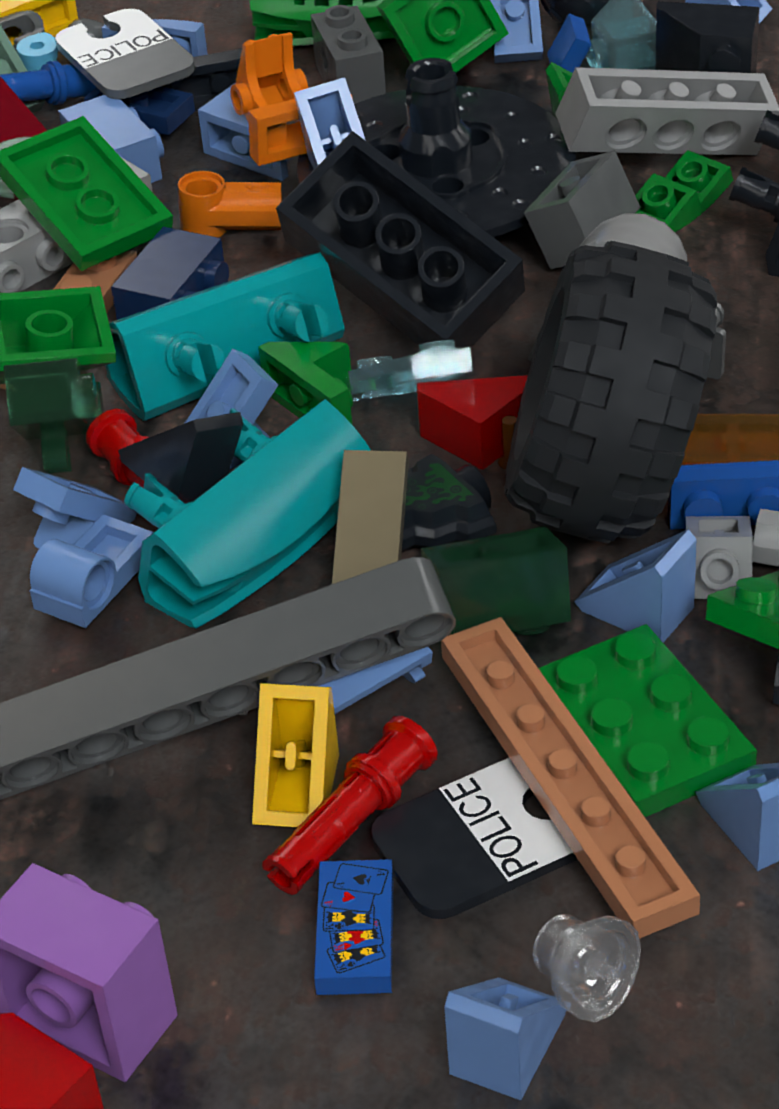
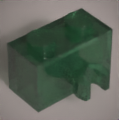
M77 358L4 366L10 427L25 440L41 439L44 471H48V474L72 472L68 436L86 434L94 417L104 412L100 382H95L94 373H87Z
M546 527L421 548L422 557L429 559L433 563L456 618L455 628L449 635L499 617L503 618L512 632L521 635L543 633L550 628V625L571 621L567 547Z

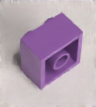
M32 863L0 899V1014L13 1012L92 1064L94 1068L126 1082L178 1016L159 920L154 918L144 907L136 903H121L92 890L84 881L70 874L58 875Z

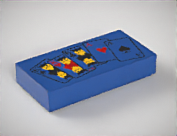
M392 859L321 861L319 863L314 974L316 995L392 993L394 880Z

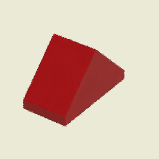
M528 375L417 383L420 437L484 470L503 455L502 419L505 416L518 417L520 402Z
M13 1012L0 1014V1109H104L92 1064Z

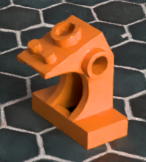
M291 32L279 35L271 34L267 38L244 42L236 82L230 89L231 101L236 113L240 116L245 115L249 122L250 157L258 166L307 153L294 92L307 89L308 82L300 68L294 69L293 34ZM289 121H294V122H295V123H292V124H288V125H287V122H289Z

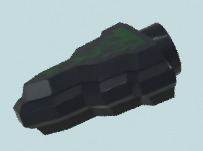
M430 454L408 469L402 553L412 548L437 551L456 543L472 546L487 540L490 535L497 532L496 523L489 512L492 502L490 490L482 474L475 467L464 465L454 470L445 461L434 454Z

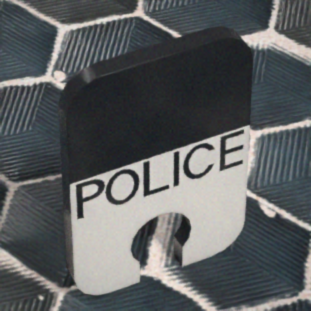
M510 758L384 812L376 818L371 830L372 843L379 857L382 860L392 859L395 880L414 907L422 915L433 919H446L456 916L578 860L552 820L539 819L525 811L523 805L534 793Z

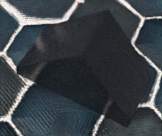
M240 412L195 419L119 449L120 459L123 464L143 481L145 473L152 474L157 478L158 482L175 494L183 503L187 504L196 500L228 475L243 427V420Z

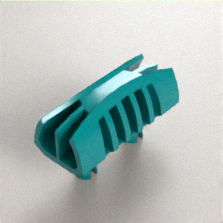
M326 399L313 407L278 436L271 438L266 437L261 430L242 417L243 427L234 456L240 461L242 460L243 463L193 502L183 503L150 473H145L144 488L135 482L131 485L125 495V505L131 510L134 509L152 525L159 528L142 541L138 581L146 603L183 624L196 629L223 614L275 578L316 544L337 523L344 450L370 451L371 449L354 426ZM233 408V409H230V413H236V412H238V411H237L236 409H234V408Z

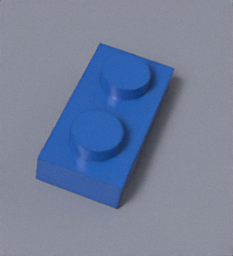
M779 460L681 465L678 476L675 478L669 492L668 518L670 530L686 529V516H749L751 525H756L760 509L779 511Z

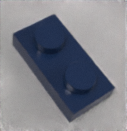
M162 86L133 97L120 99L128 108L133 107L138 113L140 120L149 129H155L158 134L170 135L195 112L192 93ZM96 87L84 97V101L104 94Z

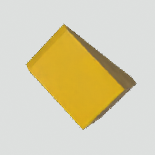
M260 683L252 824L298 827L331 795L339 759V748L332 687Z

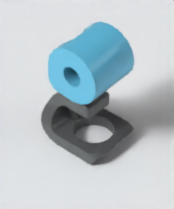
M29 10L19 11L0 18V25L3 30L11 26L18 27L19 37L14 39L13 47L27 71L41 70L43 64H46L48 61H57L58 48L56 40L51 34L45 32L43 21L38 13Z

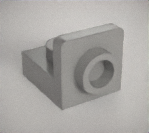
M686 516V530L689 529L697 539L695 599H707L709 594L735 586L739 579L752 577L753 535L749 516Z

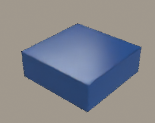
M568 14L547 53L549 64L553 62L572 73L575 67H580L591 47L584 19Z

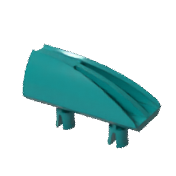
M321 252L309 254L109 322L116 350V362L105 365L107 378L120 398L135 415L146 421L202 397L232 349L249 355L261 367L258 346L266 342H333L343 337L345 326L329 265Z

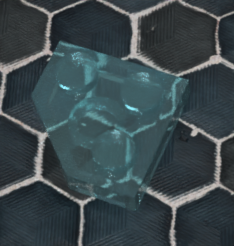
M440 340L419 345V352L415 353V355L392 360L391 356L362 359L357 361L358 369L348 371L346 382L353 401L417 392V383L468 379L474 371L471 348L455 349L454 340Z

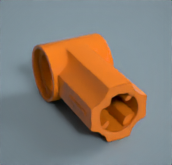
M193 171L185 174L178 181L180 229L183 231L219 238L225 234L226 230H282L276 207L282 202L281 182H225L223 177L212 171Z

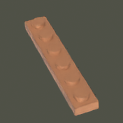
M496 618L442 639L443 660L633 941L699 915V892L503 618Z

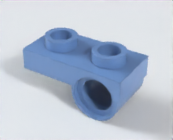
M103 514L74 545L58 539L48 540L40 547L31 565L30 594L33 608L86 628L139 571L142 541L150 536L153 531Z

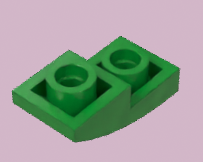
M687 150L666 177L655 173L650 176L635 195L640 205L636 213L647 214L661 220L676 232L699 217L733 182L731 168L728 165Z

